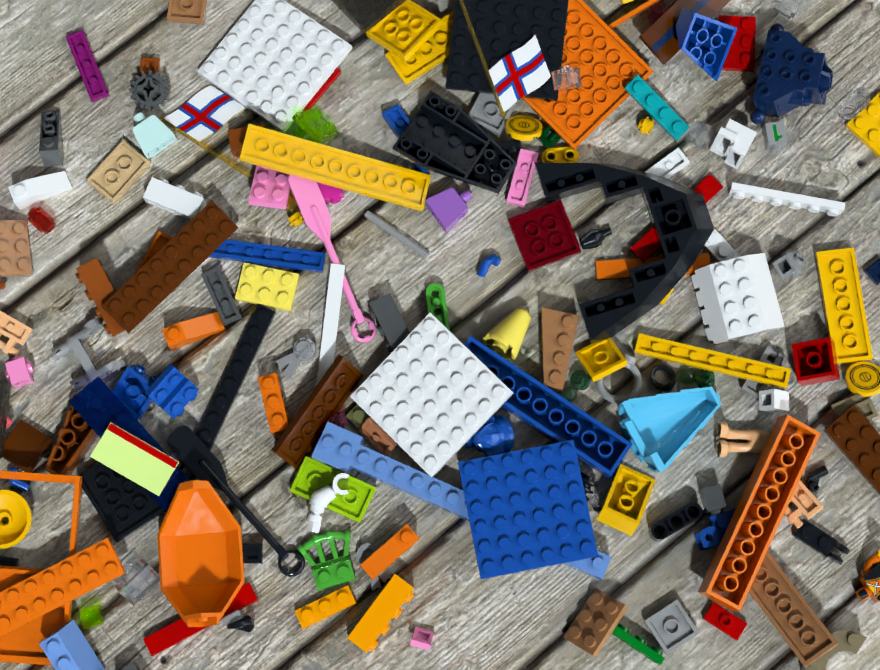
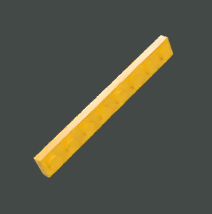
M640 333L634 351L636 354L787 389L791 372L790 368Z

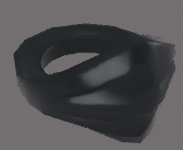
M661 364L651 370L650 379L658 390L668 392L675 386L676 374L673 369ZM659 370L666 371L670 376V382L666 385L658 383L654 378L655 373Z
M249 615L244 616L238 622L227 625V629H237L251 632L255 627Z

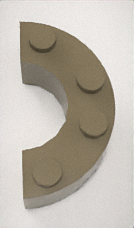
M848 630L830 632L838 645L806 668L801 663V670H826L828 659L833 654L845 652L855 655L867 637Z

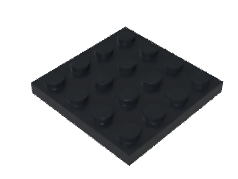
M143 435L137 437L147 443ZM100 462L78 475L82 476L81 487L117 543L166 512L177 491L176 486L169 479L160 496H157Z

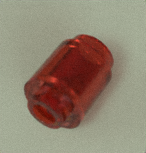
M34 207L29 211L28 221L41 233L48 234L55 228L54 218L42 207Z

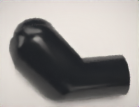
M824 465L808 473L806 487L809 491H818L820 487L818 486L819 478L829 474Z

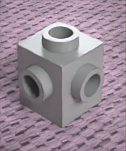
M798 250L793 252L785 251L779 255L780 258L773 262L782 279L788 277L794 279L802 274L801 270L807 267L803 255Z

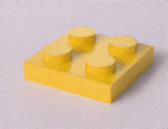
M611 338L590 344L575 352L577 359L593 382L628 365L627 360Z

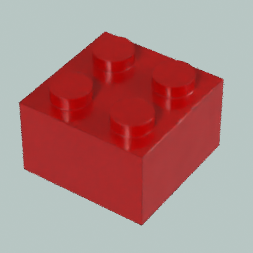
M831 337L792 344L796 378L801 386L840 380L835 342Z

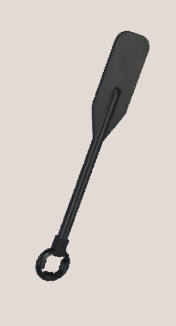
M182 425L177 427L167 438L169 447L199 480L209 481L213 488L222 491L280 556L278 568L282 574L289 577L301 574L305 567L303 555L293 549L286 551L230 489L220 461L188 426ZM289 553L296 554L295 558L302 562L301 567L297 566L294 569L295 573H287L288 569L286 566L281 565L282 559L285 560Z

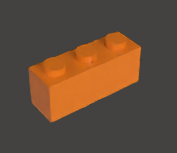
M277 373L257 377L272 436L281 435L290 422Z

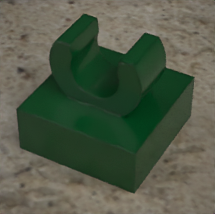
M549 125L542 130L539 138L536 137L546 149L552 148L562 139Z

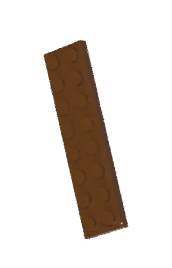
M211 201L101 307L129 334L239 227Z

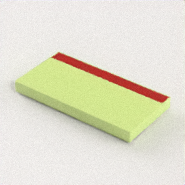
M113 423L109 424L90 456L157 496H160L179 464V461Z

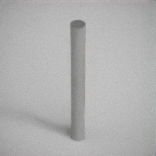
M369 210L365 213L364 216L425 259L430 252Z

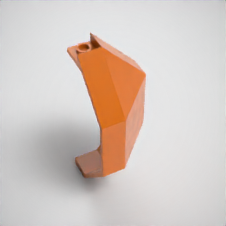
M191 480L179 484L157 533L160 590L188 627H206L219 623L244 584L242 536L240 525L209 481Z

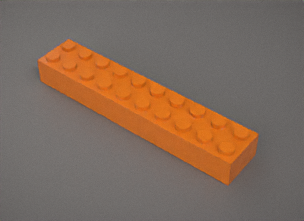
M789 415L777 418L698 593L732 611L741 610L818 441L820 432Z

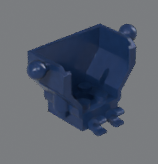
M779 23L773 24L770 27L766 38L753 97L756 110L750 115V119L754 124H762L765 121V116L781 117L799 106H809L810 104L825 105L827 96L824 93L829 91L832 85L833 71L828 67L825 53L814 52L811 48H805L790 32L784 31V27Z

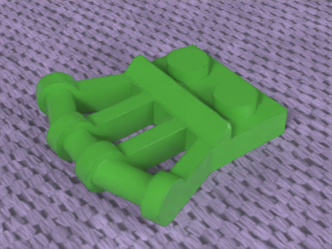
M326 530V533L320 535L318 533L313 534V537L297 546L298 550L311 565L318 591L356 580L349 557L351 530H346V532ZM334 539L345 540L344 555L341 557L338 556ZM329 540L334 559L328 561L325 560L320 543ZM314 545H316L321 562L315 564L306 552Z

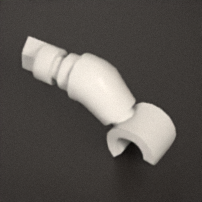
M338 474L333 479L332 486L322 487L311 495L309 500L311 514H308L307 517L309 522L306 531L319 533L322 521L320 515L324 513V508H327V505L336 498V494H349L347 489L340 490L337 486L338 480L341 478L347 479L349 477L348 474Z

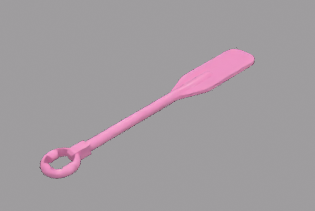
M289 175L288 183L306 226L324 243L332 264H340L330 240L331 216L317 182ZM344 274L342 289L354 318L350 328L351 335L358 342H369L376 335V325L373 320L362 315ZM367 321L370 323L368 326L372 330V335L368 334L363 336L362 339L358 337L357 329H354L355 324L358 325Z

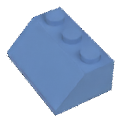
M74 619L39 640V645L55 670H105Z

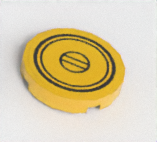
M516 115L508 118L505 122V132L511 134V137L515 140L531 141L534 137L539 138L542 134V123L532 116Z
M865 361L852 364L846 372V386L854 394L858 393L863 397L878 394L880 392L879 366Z

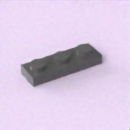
M219 266L202 273L203 280L224 326L241 319L242 317Z

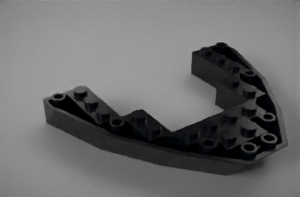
M535 162V169L546 203L601 187L606 204L643 194L664 259L629 269V277L633 288L579 304L590 344L612 338L659 305L693 265L714 231L703 194L664 177L615 164Z

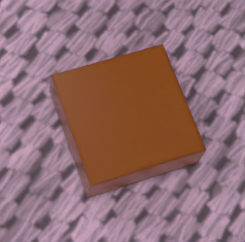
M141 57L140 77L142 76V71L146 75L149 70L153 72V75L157 71L159 72L160 58Z

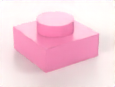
M415 627L410 645L429 650L435 632Z

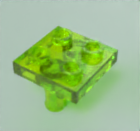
M312 108L297 112L292 117L298 124L292 134L298 138L303 139L306 133H308L312 137L309 141L321 144L322 142L336 139L340 134L336 130L335 125L327 121L317 109Z

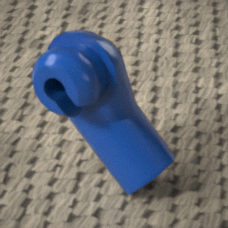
M496 254L489 255L482 260L476 274L485 278L491 265L498 266L501 258L496 256Z
M10 467V468H9V471H18V472H19V470H17V469H15V468H13V467ZM8 479L13 487L27 492L30 483L24 480Z

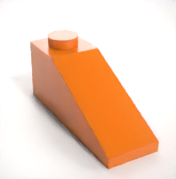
M214 312L176 323L162 329L168 347L173 352L223 331L225 328L219 313Z
M406 524L359 566L373 580L420 538Z

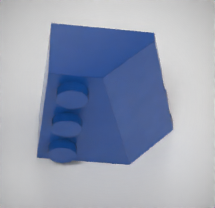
M682 8L676 24L679 48L710 77L717 81L738 28Z

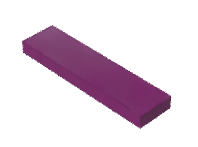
M83 29L65 36L92 103L108 97L109 93Z

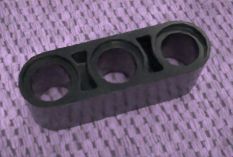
M692 502L659 520L650 527V538L654 541H662L692 524L701 517V506ZM688 508H695L697 516H689ZM677 517L680 520V526L674 527L671 524V518ZM661 527L664 531L663 536H656L654 528Z

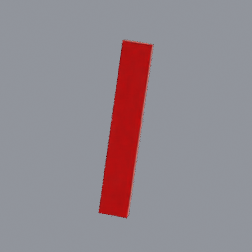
M709 174L693 190L703 194L707 204L723 189V186ZM654 228L648 231L629 250L643 263L660 248Z
M250 583L240 588L222 618L258 601ZM181 618L145 637L143 640L153 657L210 626L188 627Z

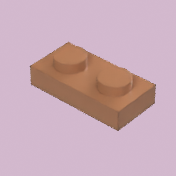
M371 417L358 430L385 456H388L398 445Z

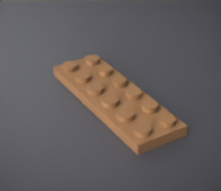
M767 551L749 593L806 668L836 647L838 643Z

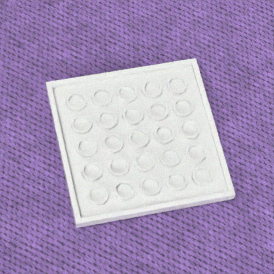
M255 0L197 72L210 83L285 133L308 102L352 50V45L285 0Z
M429 313L350 397L428 475L434 477L511 397L513 392L432 313Z

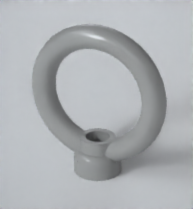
M623 354V356L627 360L628 365L623 368L630 370L634 376V386L628 394L624 396L611 395L604 387V377L596 381L599 394L610 403L621 404L628 399H633L641 390L642 376L635 365L637 359L627 354Z

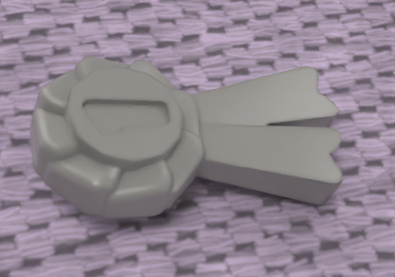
M301 337L294 342L293 353L276 361L279 364L280 370L287 366L282 375L290 380L301 360L308 361L315 356L316 344L307 337Z
M371 543L361 545L356 553L359 564L371 556L378 547ZM386 570L378 575L383 583H386L387 579L391 578V575ZM378 576L373 580L370 578L372 591L376 588L381 589Z

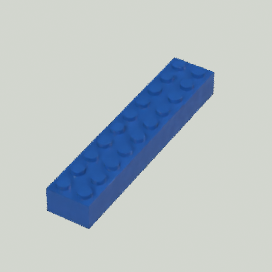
M470 336L464 345L513 392L511 397L501 407L554 443L574 440L578 459L610 479L632 446V443Z

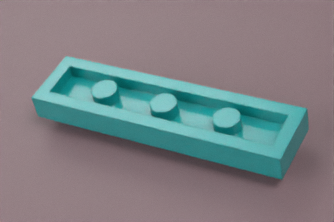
M638 74L623 88L675 141H678L690 128Z

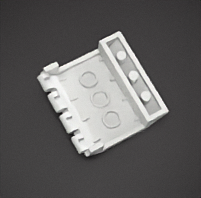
M765 253L745 255L710 264L695 270V274L691 276L694 289H700V291L695 292L698 305L705 308L700 312L703 324L709 325V328L705 329L708 342L713 341L714 344H719L730 339L785 327Z

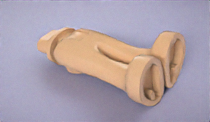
M718 421L716 427V440H719L716 443L717 456L723 458L728 453L734 452L762 453L771 433L763 430L730 429L725 421ZM728 439H739V440H747L748 442H747V443H735V442H727V441H724V440H728Z

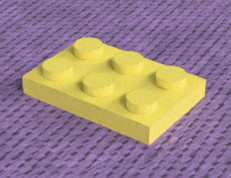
M244 262L235 300L291 312L300 275Z

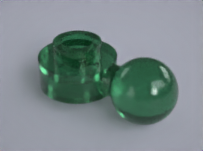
M686 369L679 375L680 381L685 385L696 382L699 388L712 387L715 384V376L712 371L703 369L694 374L691 370Z
M583 370L573 372L570 378L572 386L566 387L562 391V397L569 402H573L577 398V390H585L589 387L591 378L588 373Z

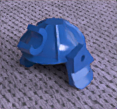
M501 415L490 417L472 438L466 442V448L476 447L478 452L485 453V457L510 452L514 445V432L510 422Z

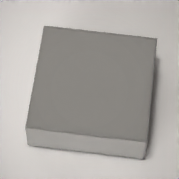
M236 610L223 617L221 621L227 627V625L242 619L244 616L240 610Z

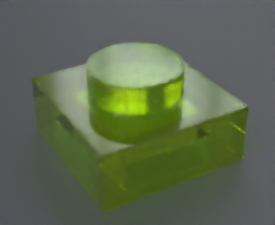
M100 605L79 610L84 630L104 625Z

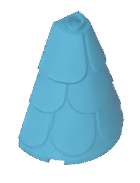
M704 387L628 399L618 407V414L622 417L619 424L625 439L632 443L630 448L641 463L645 461L648 464L647 468L649 470L659 473L668 468L698 430L706 425L721 405L720 397L713 387Z

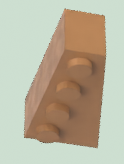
M542 307L543 384L554 392L562 394L579 315Z

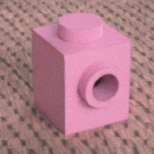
M17 356L11 358L10 362L5 363L6 369L4 373L6 379L10 380L11 385L15 388L34 382L32 376L34 368L31 361L28 362L24 357Z

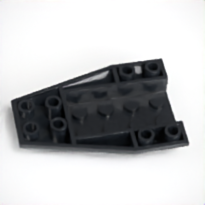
M433 91L429 92L421 104L418 113L392 148L424 169L499 194L518 164L462 109Z

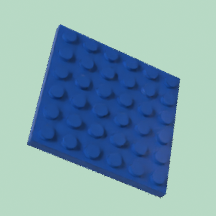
M574 440L458 462L481 580L598 557Z

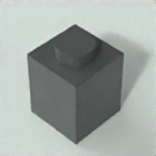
M720 484L706 487L699 491L705 514L711 513V516L723 513L722 509L726 508L727 505Z

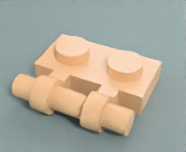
M0 311V337L4 335L9 338L7 343L0 340V349L7 355L11 354L17 357L20 351L14 348L15 344L18 343L24 346L33 329Z
M799 480L790 500L797 507V510L793 512L787 507L784 514L788 517L787 520L790 524L793 523L798 529L803 525L799 519L800 516L804 515L809 520L823 509V505Z

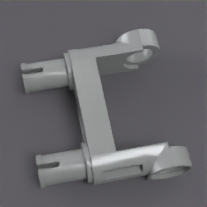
M99 318L88 321L84 328L67 337L66 342L51 350L57 360L70 352H75L82 364L85 374L70 381L75 392H78L90 383L96 384L109 375H116L127 368L125 361L120 359L115 362L112 361L97 370L81 343L96 334L97 330L103 326Z

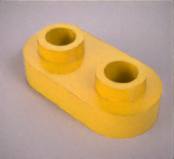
M572 147L549 148L542 153L541 161L542 163H577L579 153ZM570 153L573 155V157L568 158L566 155ZM553 155L554 159L550 160L548 156Z

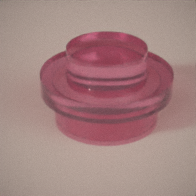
M336 411V416H333L335 424L339 427L341 426V428L348 426L344 411Z

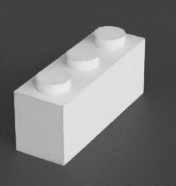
M152 177L143 195L146 203L190 221L205 207L206 202L202 194L195 191L190 193L185 191L186 188L176 184L173 186L168 184L169 182L163 178L158 177L156 179Z

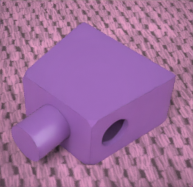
M452 187L426 199L425 204L443 230L448 233L468 213V207L465 203L473 197L468 189L458 194Z

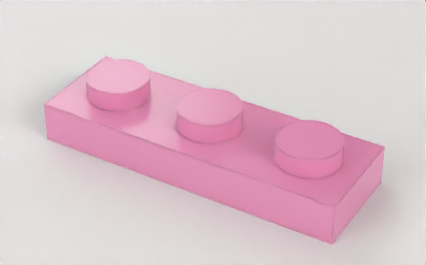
M520 149L517 160L518 164L515 167L506 203L525 207L535 170V162H537L539 153Z

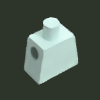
M140 112L133 117L137 123L132 129L148 160L177 141L174 133L155 115L146 118Z

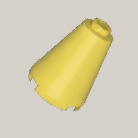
M516 308L485 334L482 340L485 346L489 345L492 348L491 350L506 360L512 359L514 361L531 321L530 313L524 308Z

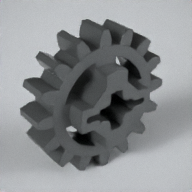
M149 70L147 75L144 71H142L141 77L136 75L137 81H131L134 88H129V91L134 93L130 97L132 100H135V105H140L142 110L147 107L150 112L152 107L156 110H159L158 105L164 107L163 101H169L166 94L171 93L170 89L167 88L170 84L165 82V76L160 77L158 71L153 75L151 70ZM155 80L158 81L162 87H160L159 85H155ZM139 95L145 96L146 101L141 100Z

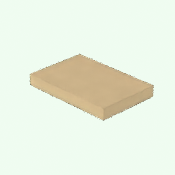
M122 139L86 179V182L115 205L152 163Z

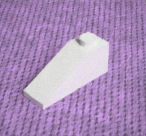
M61 171L26 179L9 186L8 189L15 205L21 210L72 189L66 172Z

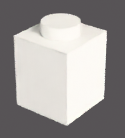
M778 389L759 391V410L770 413L789 411V392Z

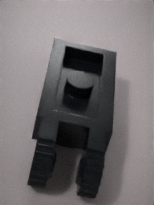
M803 519V525L796 529L793 537L825 558L828 557L841 565L843 563L842 558L831 553V550L835 547L847 555L850 550L824 531Z

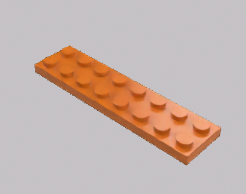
M109 537L1 591L0 637L125 574L126 571Z

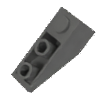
M60 110L41 112L39 153L44 167L63 165L64 150Z

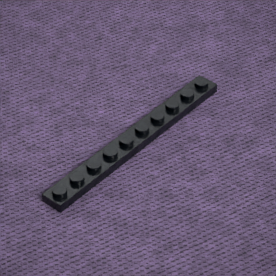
M259 304L196 433L197 437L210 451L276 315L275 311ZM182 462L176 478L184 482L197 480L198 478Z

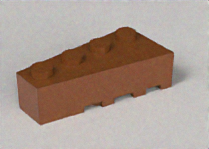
M75 394L70 410L66 414L63 427L58 434L57 442L45 467V470L51 474L71 475L110 421L108 416Z

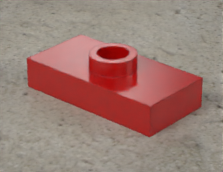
M712 602L703 617L704 621L736 641L747 625L746 622Z

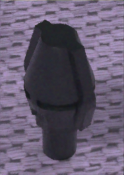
M609 227L602 231L598 229L588 231L580 238L582 249L598 247L602 244L605 237L612 234V231Z

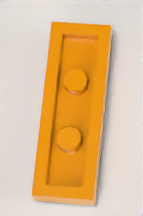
M347 585L294 612L302 629H305L357 603Z

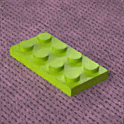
M305 456L290 488V492L310 500L314 491L327 485L332 486L333 479L343 472ZM349 475L347 479L341 478L337 482L338 488L340 490L347 489L349 494H336V498L327 505V509L361 524L377 487Z

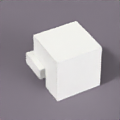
M729 119L726 127L720 128L710 151L726 158L725 164L738 169L757 132Z

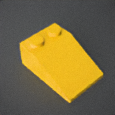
M620 464L596 520L632 536L639 526L656 480Z

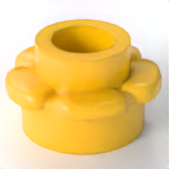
M648 116L645 119H641L638 125L640 133L649 135L653 129L654 121Z
M300 211L287 219L290 223L289 226L294 225V227L304 222Z

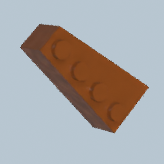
M95 258L76 268L78 273L75 275L80 284H85L87 288L85 294L89 301H94L96 305L94 310L99 318L103 317L105 321L103 327L107 334L116 336L125 330L101 307L116 292V289L111 285L110 278L104 268H102L103 264L100 259Z

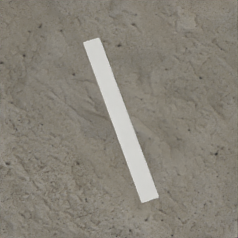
M331 264L316 386L334 362L345 265Z

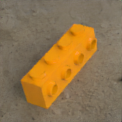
M394 574L347 639L364 652L368 653L369 650L373 652L379 644L377 639L381 634L385 636L391 628L389 625L393 618L397 620L403 612L401 609L405 602L409 603L414 597V587Z

